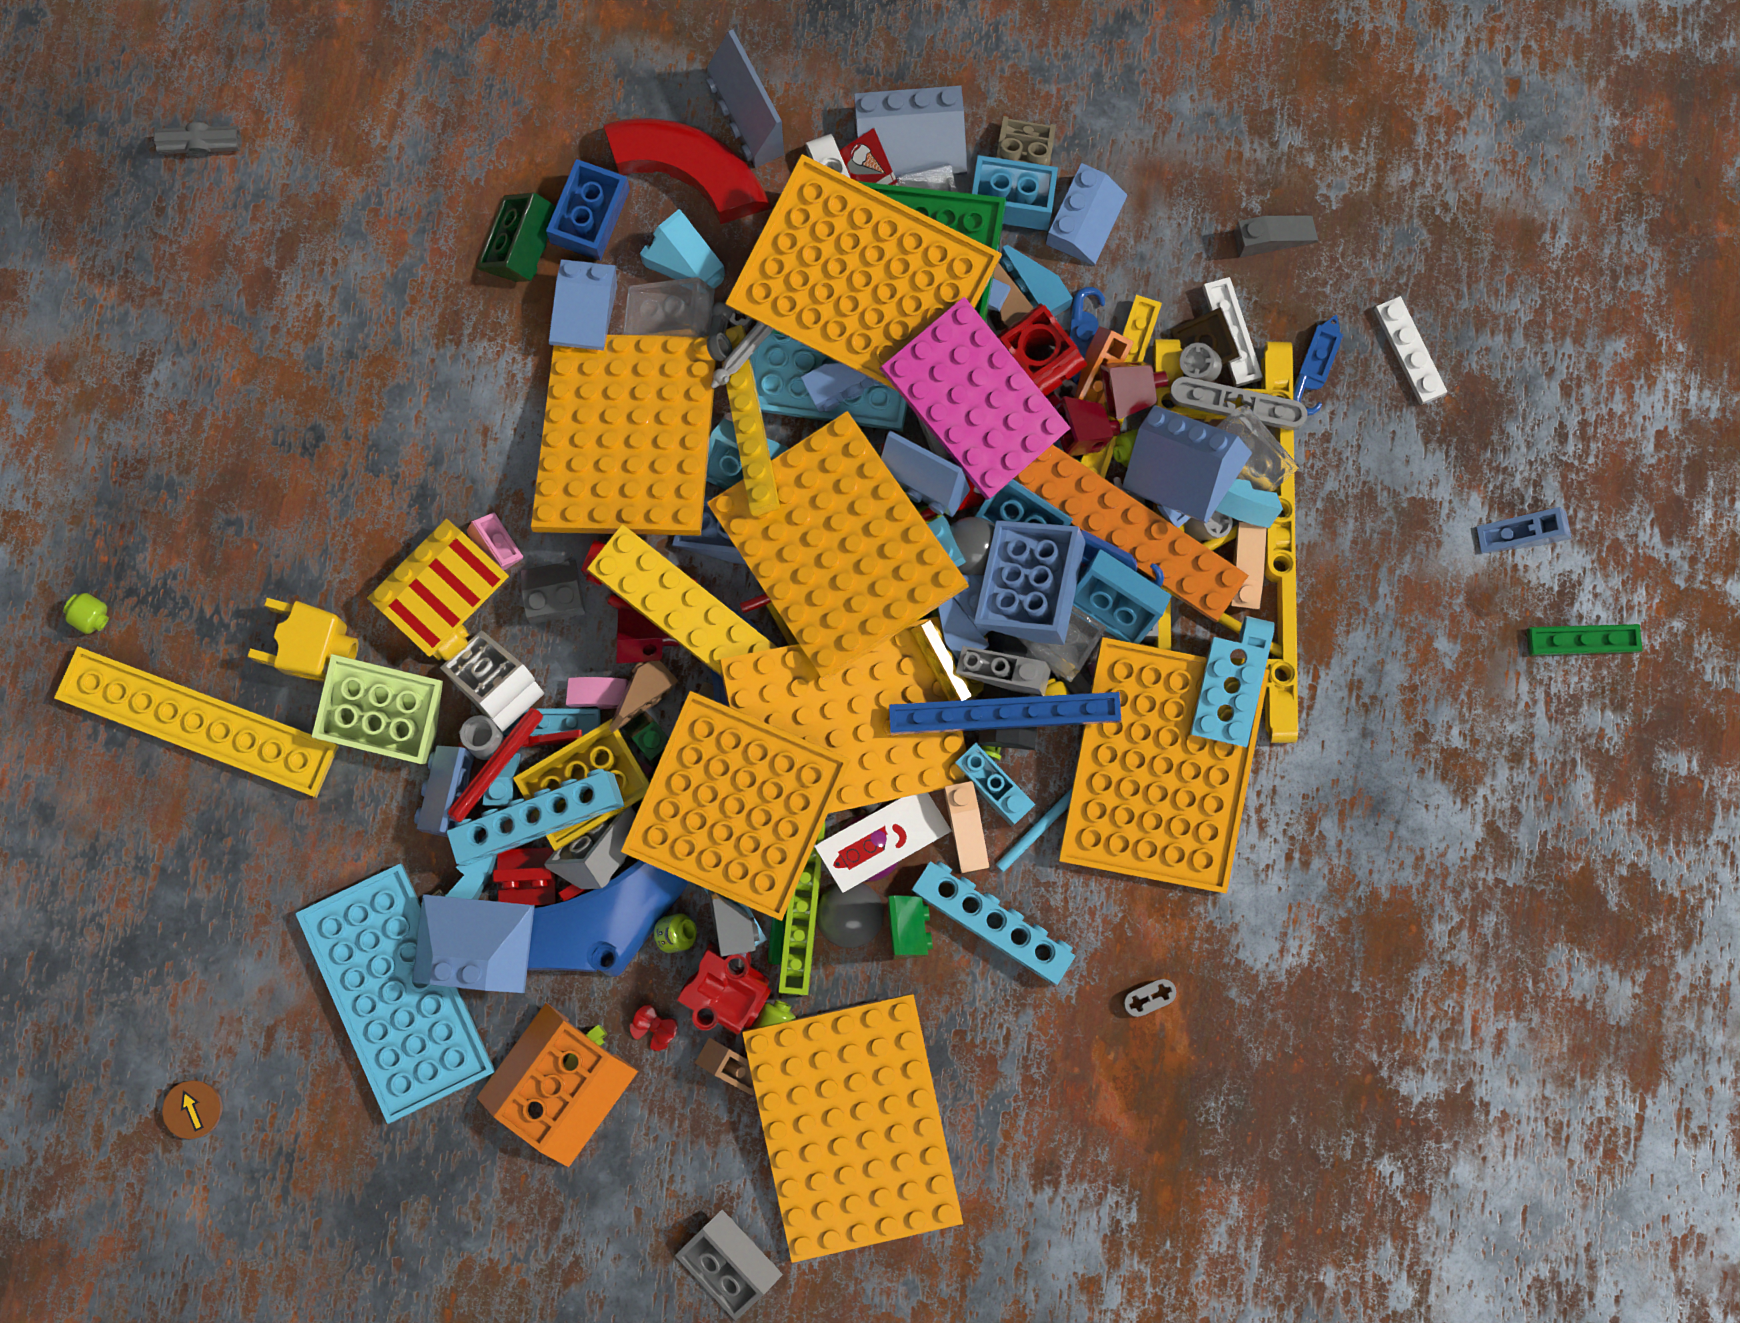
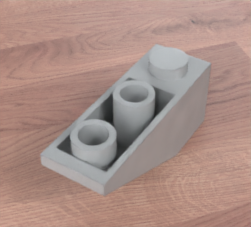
M962 646L956 674L1019 693L1045 696L1051 670L1045 661Z

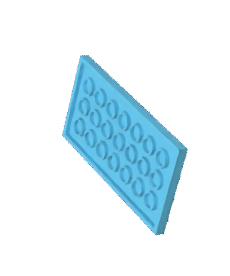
M401 863L295 913L387 1124L395 1122L495 1073V1069L457 987L413 982L422 906Z

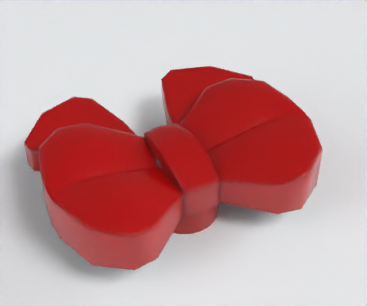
M645 1004L636 1012L633 1022L630 1024V1032L634 1039H640L650 1030L654 1033L650 1045L651 1050L661 1051L666 1049L668 1043L675 1037L678 1023L674 1018L663 1019L662 1016L657 1015L654 1005Z

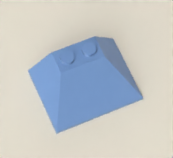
M423 895L413 982L485 991L525 993L535 905Z

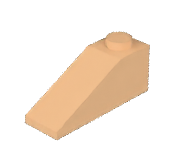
M1238 522L1233 565L1249 576L1230 602V606L1252 609L1260 608L1267 527Z
M973 781L946 786L944 788V795L961 874L989 868Z

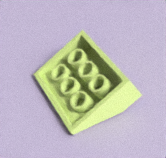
M331 654L312 738L414 763L426 764L429 761L436 738L443 681Z

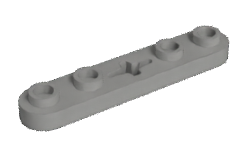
M1190 377L1176 379L1170 389V397L1175 404L1195 410L1287 430L1299 429L1307 419V410L1302 403L1268 394ZM1239 397L1242 398L1241 403L1248 406H1242L1240 410L1235 409V404L1228 401H1235Z

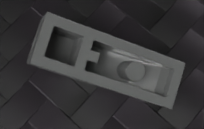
M1261 216L1240 220L1233 232L1239 258L1318 242L1312 216Z

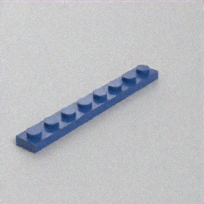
M1119 692L889 705L891 735L1121 722Z

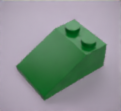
M889 896L887 904L893 960L927 957L928 950L933 949L931 932L926 933L925 921H930L928 904H923L922 897Z

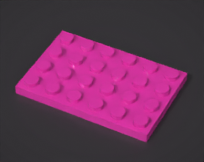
M965 297L960 299L879 368L957 465L962 468V471L986 500L993 497L1070 429L1069 425Z

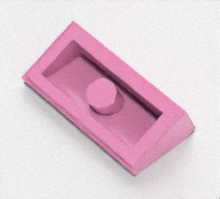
M495 512L471 522L467 529L471 540L503 571L523 559V555Z

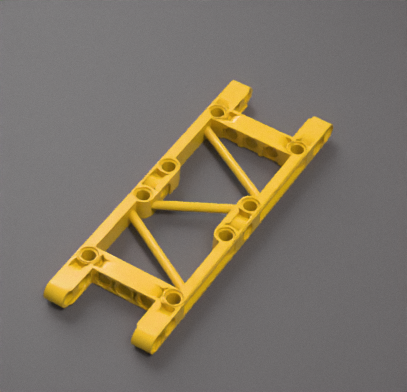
M1154 339L1153 373L1164 370L1168 377V386L1156 389L1157 402L1154 405L1191 419H1204V422H1210L1211 419H1230L1232 422L1241 420L1182 407L1174 402V408L1164 407L1161 402L1162 400L1172 401L1170 389L1173 382L1183 377V371L1180 367V357L1183 350L1180 348L1179 339ZM1265 342L1264 356L1261 359V373L1263 376L1261 389L1245 390L1293 400V350L1291 342ZM1239 397L1235 401H1228L1234 403L1237 410H1240L1242 406H1248L1241 403L1242 398ZM1275 427L1276 482L1247 465H1244L1239 474L1268 491L1277 493L1285 514L1283 518L1277 517L1270 528L1266 530L1264 575L1271 582L1277 583L1278 644L1272 641L1269 652L1277 656L1278 659H1267L1265 668L1270 670L1265 692V730L1268 732L1270 743L1296 744L1298 739L1294 430ZM1153 502V512L1164 518L1157 507L1159 504ZM1184 523L1179 527V529L1182 530L1183 532H1184ZM1238 524L1232 527L1226 536L1208 540L1202 544L1213 551L1235 539ZM1281 561L1285 565L1286 570L1284 572L1277 571L1274 568L1273 562ZM1162 586L1160 587V588L1163 589L1164 591H1166V592H1168L1169 594L1173 595L1174 597L1178 598L1177 596H1175L1174 594H1172L1171 592H1169L1168 590H1166V589L1163 588ZM1171 598L1163 616L1158 620V637L1153 643L1155 648L1171 650ZM1223 613L1217 622L1240 634L1242 623ZM1230 658L1232 663L1242 664L1245 658ZM1275 670H1283L1287 675V681H1279L1275 677Z

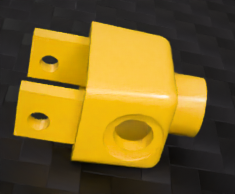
M270 598L266 599L264 606L269 610L289 617L286 621L277 625L274 635L279 646L277 656L250 648L248 657L253 661L273 666L285 675L325 682L331 654L356 659L359 646L358 639L345 635L347 625L337 615L299 601H295L294 605Z

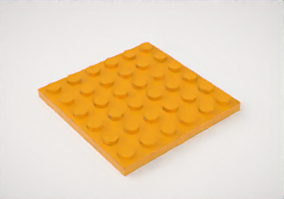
M690 691L621 852L782 921L851 759Z

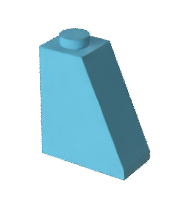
M680 209L657 227L653 233L655 238L652 241L651 247L645 245L640 252L641 260L645 267L703 292L710 288H716L724 280V265Z

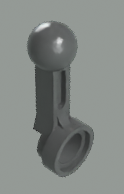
M718 302L713 306L711 311L713 317L709 337L706 340L711 358L721 362L725 361L733 352L731 342L725 335L733 310L726 306V302Z

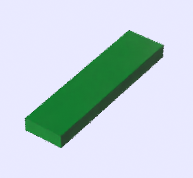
M1640 624L1527 628L1529 656L1640 653L1643 651Z

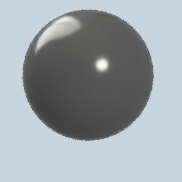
M981 517L960 519L950 526L954 540L966 560V563L957 568L964 575H985L995 524Z
M861 882L842 893L838 884L835 883L822 894L818 901L816 921L819 930L829 942L838 947L851 949L864 946L877 936L884 920L883 904L878 894L865 883Z

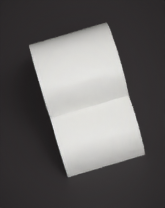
M482 630L468 642L465 650L440 667L475 706L497 725L501 732L506 730L544 695V692L535 682V678L528 669Z

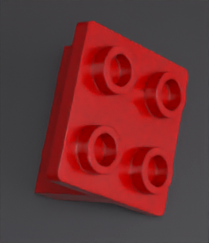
M552 847L510 849L497 854L498 870H493V882L498 884V902L535 906L556 904V874L548 870L544 865L554 853V849Z

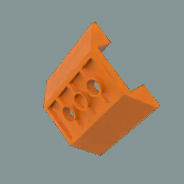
M546 1002L476 1098L494 1118L539 1152L570 1167L639 1071L617 1054L612 1055L570 1024L568 1022L570 1019ZM568 1053H572L578 1058V1066L574 1070H568L563 1065V1058ZM533 1101L539 1102L543 1107V1114L540 1118H532L528 1113V1106Z

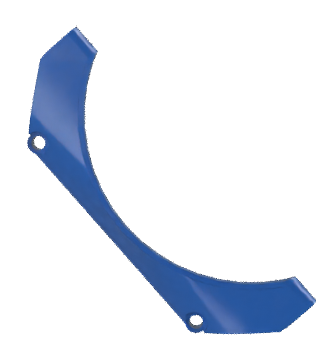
M724 604L736 615H738L740 618H742L745 622H747L750 626H752L755 630H757L760 634L763 635V631L756 624H754L752 621H750L749 619H747L746 617H744L728 605ZM711 669L714 701L728 706L722 677ZM639 860L615 879L609 881L601 889H595L565 902L534 908L527 971L562 970L596 972L598 969L610 977L620 975L654 931L657 921L666 915L690 881ZM613 955L614 960L612 964L605 967L607 958Z

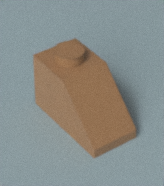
M708 1038L695 1064L746 1093L753 1095L755 1089L748 1059L717 1041Z

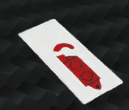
M927 792L900 798L815 845V848L842 893L948 834L951 832V829ZM880 830L885 833L887 841L884 846H875L871 842V834L874 831Z

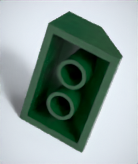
M535 192L504 195L476 268L514 282L531 281L537 272L540 256L546 249L548 238L546 230L556 206Z

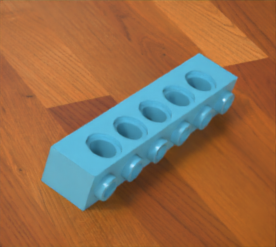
M604 769L593 770L587 773L588 778L577 781V779L567 780L560 784L561 788L553 791L551 789H544L534 793L535 798L530 800H514L507 804L508 808L498 811V809L488 810L481 814L482 818L474 821L472 819H465L460 823H455L456 828L448 830L447 834L456 863L467 866L624 807L625 805L614 773L604 771ZM591 788L593 797L591 801L585 803L583 794L587 789ZM564 798L566 808L563 812L558 813L557 803ZM534 809H538L540 813L539 819L532 823L530 815ZM511 818L513 828L510 832L506 833L504 824ZM485 829L486 839L480 843L478 841V833Z
M930 861L911 893L917 897H922V900L1052 985H1058L1076 956L1071 953L1073 949L1071 946L1060 939L1057 942L1052 941L1046 937L1048 932L1034 923L1032 927L1022 921L1024 916L1016 910L1009 908L1006 911L998 905L1000 900L986 892L983 896L974 890L976 885L965 877H961L959 880L950 874L952 869L942 862L937 861L934 864ZM950 883L954 888L953 896L949 898L942 897L938 892L939 885ZM972 898L976 900L978 910L975 913L964 911L962 903L965 899ZM997 914L1001 917L1002 925L999 929H992L987 925L986 919L988 915ZM1020 929L1025 933L1026 941L1024 944L1016 945L1012 942L1011 933L1013 930ZM1038 945H1045L1049 948L1050 957L1048 960L1041 961L1036 957L1035 949Z

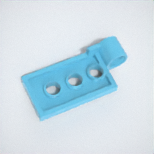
M1245 616L1240 629L1239 643L1212 637L1191 726V735L1243 747L1248 746L1273 638L1274 622ZM1235 649H1240L1245 654V660L1239 666L1234 665L1230 660V655ZM1228 677L1236 678L1239 683L1238 690L1235 693L1230 694L1224 689V681ZM1222 705H1228L1232 709V717L1228 721H1221L1217 716L1218 708Z

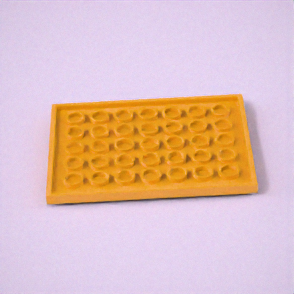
M802 154L725 304L897 391L879 368L963 297L975 309L1002 257V253Z
M607 335L604 351L554 345L531 522L533 532L615 534L623 524L635 534L701 536L714 389L711 387L717 364V361L711 358L707 349L706 340L709 336Z
M848 411L771 461L780 509L753 516L749 507L744 479L707 502L823 681L831 678L969 587L968 582Z
M939 617L914 622L826 681H823L800 644L719 659L728 707L851 759L828 813L941 790L946 786L970 782L955 763L967 752L963 731L891 735L890 704L949 701L911 632L912 628L931 620L932 624L941 633Z
M1101 637L1090 694L1119 692L1121 722L1084 724L1058 861L1227 894L1270 670L1265 669L1248 746L1243 747L1190 734L1207 662L1206 657ZM1228 677L1224 681L1226 692L1232 694L1238 690L1239 683L1236 678ZM1222 705L1218 708L1217 716L1221 721H1228L1232 717L1230 706Z
M913 993L742 1031L792 1263L963 1224Z

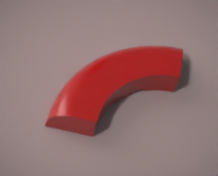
M633 118L603 124L620 175L654 173V171L669 174L670 177L693 186L701 192L713 208L720 225L771 209L763 187L747 164L731 148L708 133L687 124L656 118Z

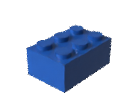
M576 159L546 230L550 243L601 261L630 191L627 177Z

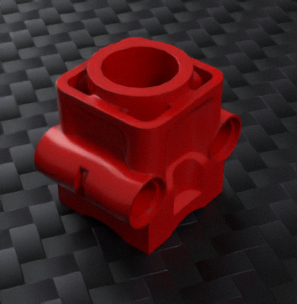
M1042 303L1022 316L1021 320L1014 322L997 335V338L1045 397L1061 386L1063 381L1069 380L1087 366L1086 361L1079 353L1078 347L1063 330L1046 305ZM1050 345L1055 347L1054 353L1043 361L1030 359L1033 351L1040 346Z
M712 941L709 943L703 953L698 971L687 979L677 1001L694 1010L692 1021L698 1029L710 1030L719 1023L738 1035L742 1028L746 1030L750 1028L771 992V989L768 988L769 978L750 967V952L721 957L717 945ZM734 958L741 959L744 965L740 967L734 966L730 960ZM708 1008L713 1014L705 1015L701 1012V1009Z

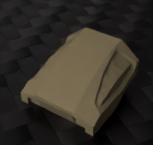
M1003 116L996 158L1050 166L1056 125L1051 124L1049 126L1013 120Z

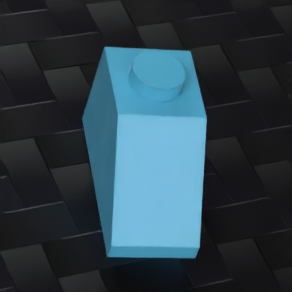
M519 753L513 756L484 793L483 805L486 808L503 810L508 808V803L517 800L518 786L513 778L519 775Z

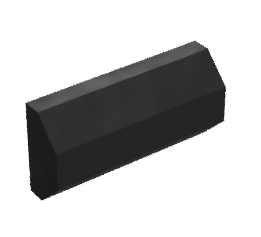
M1000 632L988 633V651L1043 661L1044 643H1037ZM984 683L982 699L1036 697ZM1037 727L980 730L978 745L1035 750Z

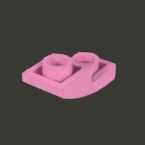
M607 677L568 678L566 705L570 708L597 706L600 709L617 708L629 681L627 679Z

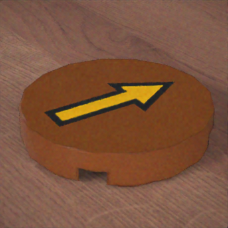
M197 1080L182 1082L171 1089L164 1100L162 1109L164 1123L170 1132L180 1138L197 1139L205 1137L217 1127L220 1116H222L223 1104L221 1096L210 1084Z

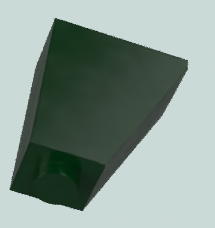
M645 711L622 726V728L656 770L669 737Z

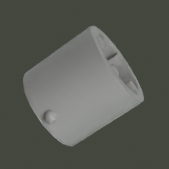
M1190 344L1183 350L1180 357V367L1190 378L1212 382L1221 372V358L1206 344Z
M1215 510L1207 524L1190 518L1184 523V530L1186 534L1198 542L1226 536L1232 528L1233 521L1232 517Z
M483 715L469 718L459 731L463 745L472 755L481 760H489L504 741V736L497 725L489 717Z

